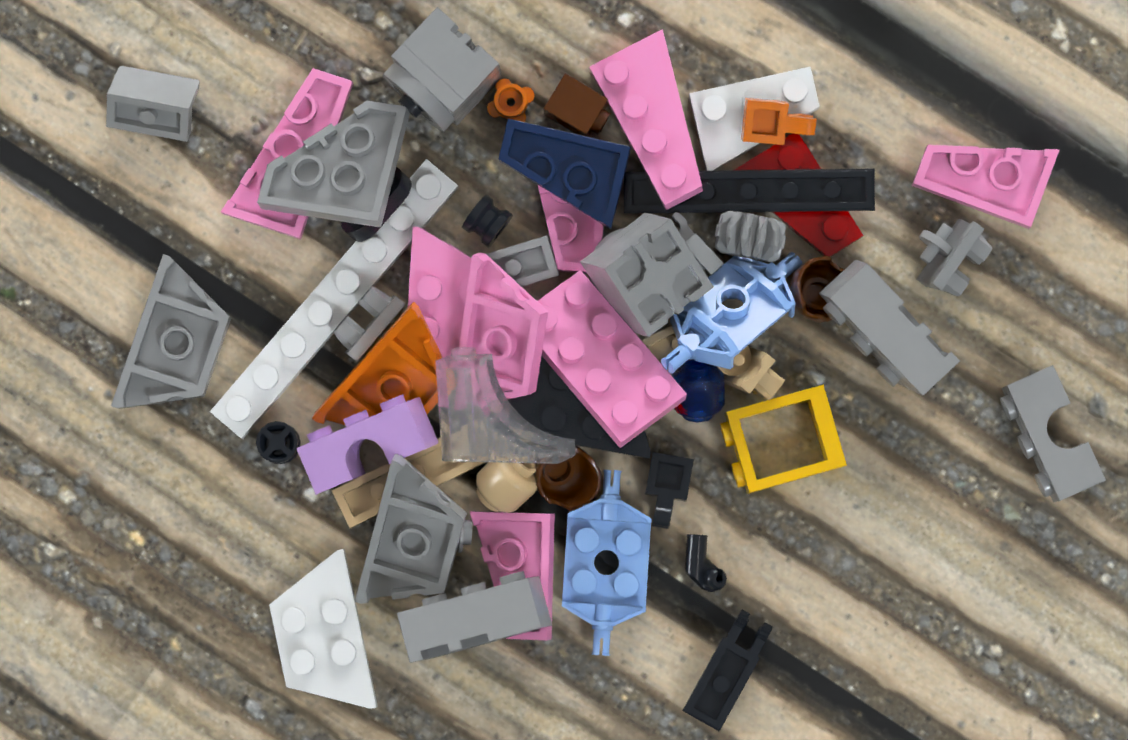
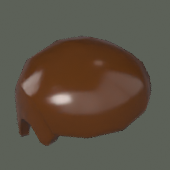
M823 256L809 259L793 273L789 284V289L795 301V309L805 318L817 323L832 320L823 309L827 302L819 293L845 270L833 263L831 257Z
M570 444L551 446L542 452L535 464L536 472L534 477L537 490L541 497H544L549 504L563 506L568 510H576L591 503L600 490L601 472L594 459L578 446Z

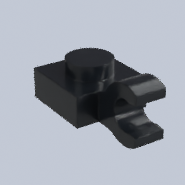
M656 452L652 453L645 495L657 497L652 523L653 527L669 529L674 500L687 501L694 459Z

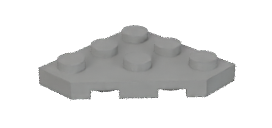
M365 101L353 109L354 114L335 126L331 123L303 141L305 145L285 158L281 155L267 164L257 201L258 205L264 210L381 228L410 115L409 110L401 105Z

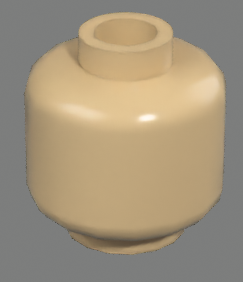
M512 451L498 452L476 475V493L480 501L494 512H515L537 490L534 477L536 468L532 459L523 453L517 454Z

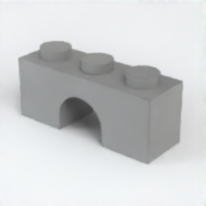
M1053 365L1001 388L1005 395L1000 398L1002 408L1010 421L1015 419L1022 434L1017 436L1019 445L1027 459L1033 457L1039 473L1035 474V479L1044 497L1051 496L1053 502L1061 501L1106 481L1089 442L1071 449H1065L1055 445L1049 438L1047 432L1049 417L1057 409L1070 404Z

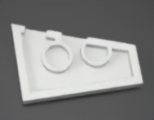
M811 66L689 93L705 170L716 171L724 164L743 155L759 144L743 142L741 140L745 98L787 101L789 103L788 114L810 115L818 110L820 105Z

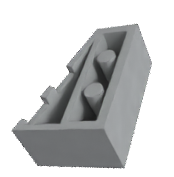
M855 259L819 293L827 302L823 307L824 311L837 325L841 326L845 323L854 333L850 337L851 342L866 357L871 353L881 364L876 370L892 387L899 384L924 396L960 362L952 352L947 353L941 350L929 336L932 331L924 322L919 324L903 306L904 301L867 263Z
M524 571L500 577L501 585L486 589L485 582L461 588L462 596L447 599L446 593L422 599L423 606L398 612L397 616L409 662L437 658L552 626L539 576L526 578Z

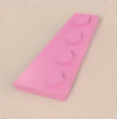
M663 29L590 66V72L603 96L608 98V105L665 209L668 210L703 192Z

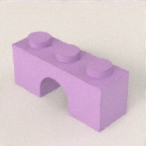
M402 394L380 403L383 411L369 417L367 410L343 419L346 426L343 429L333 432L329 425L307 434L309 443L296 449L315 494L366 474L359 455L360 447L365 439L376 442L383 449L389 464H391L395 454L405 458L438 444L439 442L420 397L406 402Z

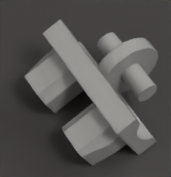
M958 219L952 228L943 223L936 234L923 230L919 239L927 247L920 255V259L926 262L927 265L916 280L925 287L941 290L950 295L960 296L969 284L970 279L957 269L963 259L967 258L973 264L980 265L992 251V246L981 235L984 228L974 221L968 223Z
M373 286L370 287L358 302V304L374 316L365 329L361 328L350 317L346 316L333 331L341 344L347 348L345 353L356 362L377 337L381 339L386 333L384 329L405 305L397 296L393 295L390 297Z

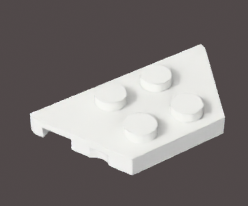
M340 549L295 583L269 606L286 687L372 709L378 706L345 549Z

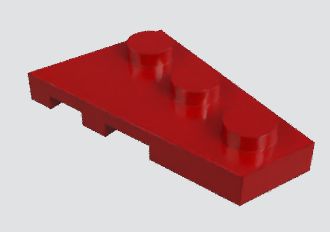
M792 133L785 138L784 145L775 144L734 170L821 169L800 134ZM849 211L772 212L788 225V228L823 256L832 257L864 236Z

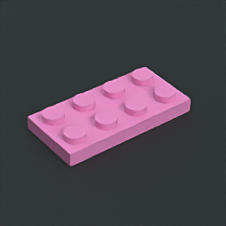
M581 270L537 301L548 311L541 356L619 448L623 447L686 400L687 393Z

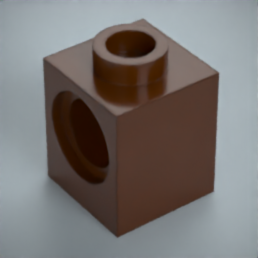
M566 73L544 107L545 116L571 132L589 137L591 132L598 135L611 113L606 111L608 98Z

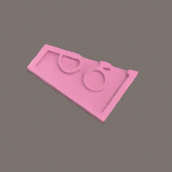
M927 145L912 186L1029 229L1033 224L1059 150Z
M538 185L557 269L561 272L577 273L581 270L584 274H588L580 261L591 254L603 239L604 225Z
M470 511L473 525L478 530L482 544L480 548L484 563L488 565L493 586L501 585L500 577L524 571L526 578L539 576L552 622L555 514ZM552 626L506 639L551 640Z

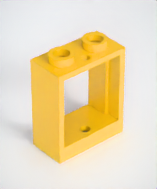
M824 384L727 411L724 414L726 422L720 423L725 446H734L738 462L731 464L737 487L745 486L747 494L847 466ZM807 401L824 461L757 480L740 420Z

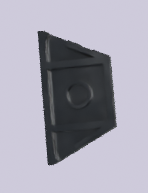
M541 357L536 392L509 399L492 421L490 428L491 430L650 459L651 456L645 430L619 448L543 357Z

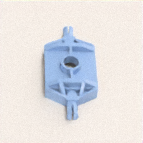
M790 252L777 265L773 262L767 264L743 256H733L713 275L708 277L714 288L697 301L689 302L683 307L684 311L680 314H674L670 317V322L678 341V347L661 359L663 367L673 374L687 360L694 359L698 362L732 369L734 357L787 312H789V317L792 318L794 316L795 301L786 278L802 265L800 257L798 255L795 257V253ZM726 299H739L744 304L739 308L730 309L725 307L722 302Z
M603 470V495H600V499L569 512L567 515L562 607L592 625V629H594L592 655H599L600 639H603L602 655L610 656V633L613 631V626L646 612L652 519L621 500L619 493L622 471L614 470L612 487L610 486L611 470ZM601 551H612L618 557V568L611 575L600 574L594 566L595 557Z

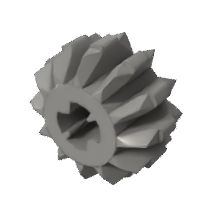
M727 211L721 214L719 224L716 225L714 236L716 237L715 248L720 253L774 262L780 259L782 249L785 247L786 225L774 218L738 211Z

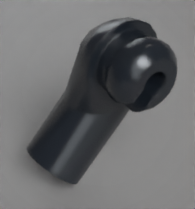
M687 534L686 574L702 590L708 592L721 590L726 585L727 575L723 569L716 567L706 557L708 536Z

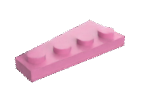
M314 68L311 70L284 112L285 115L264 143L263 149L251 168H248L237 190L221 210L222 214L301 240L309 216L264 210L257 203L267 164L281 155L285 158L305 145L303 141L331 123L333 126L340 123L353 87L351 80Z

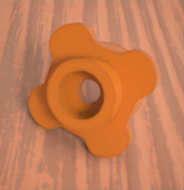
M509 79L499 80L495 85L496 93L494 100L489 102L487 106L489 115L493 118L501 116L506 119L525 122L527 106L534 100L533 90L527 86L521 88L519 85L511 83ZM508 99H514L515 104L509 106L507 104Z

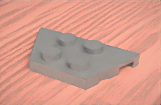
M163 254L111 404L112 407L123 409L205 397L231 317L168 255Z
M395 454L391 461L355 602L360 604L368 603L370 598L392 596L394 600L409 598L413 594L425 596L444 593L467 513L404 457Z

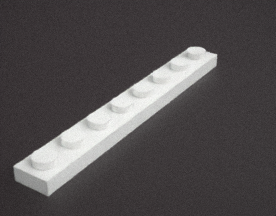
M426 159L410 177L412 186L409 195L376 234L365 241H355L211 409L210 412L241 439L246 437L334 334L333 331L342 320L354 311L359 305V300L370 287H374L412 243L413 227H422L424 229L459 188L455 182L429 160Z

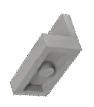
M120 66L107 93L106 127L187 142L191 134L192 106L199 91V80Z

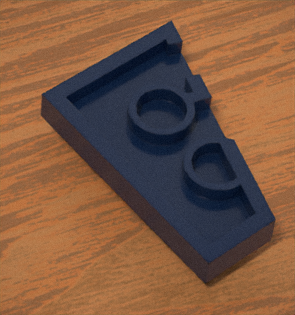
M508 119L498 158L499 162L612 230L631 147Z

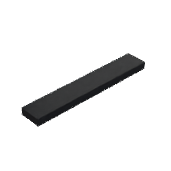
M874 168L699 171L703 192L668 210L663 206L645 172H625L624 175L625 214L725 213L727 211H875Z

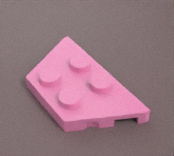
M413 227L408 307L413 302L419 306L450 371L455 369L457 364L472 258L451 244H447L430 234L422 227Z
M481 252L472 255L450 406V409L455 411L479 404L494 403L507 398L512 399L536 392L548 311L487 254Z

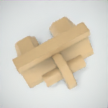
M749 346L734 357L732 369L716 366L722 372L719 378L727 385L748 394L752 392L757 395L759 393L767 400H770L785 381L770 369L776 360L767 353Z

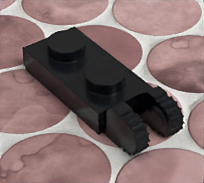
M743 609L735 619L726 638L722 637L682 709L683 712L717 731L721 730L760 659L758 655L773 626L766 622L760 626L749 651L735 644L739 634L749 622L750 613Z

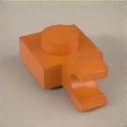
M745 98L741 140L743 142L784 145L786 133L815 135L817 119L809 114H788L789 103L787 101Z

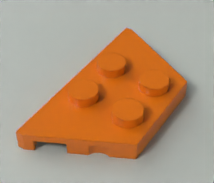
M415 302L407 308L315 411L312 417L315 422L324 424L327 420L345 425L343 419L367 410L369 417L383 412L380 403L402 394L406 402L420 397L426 414H428L452 388L454 380L423 314Z

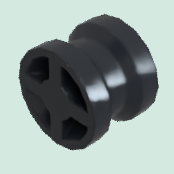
M485 195L467 216L462 228L468 233L475 232L481 237V242L489 248L506 228L513 214L508 210H499L494 206L493 199Z
M274 421L267 423L260 429L256 439V446L260 455L267 461L274 464H285L296 458L298 455L296 448L301 446V440L293 427L284 422Z

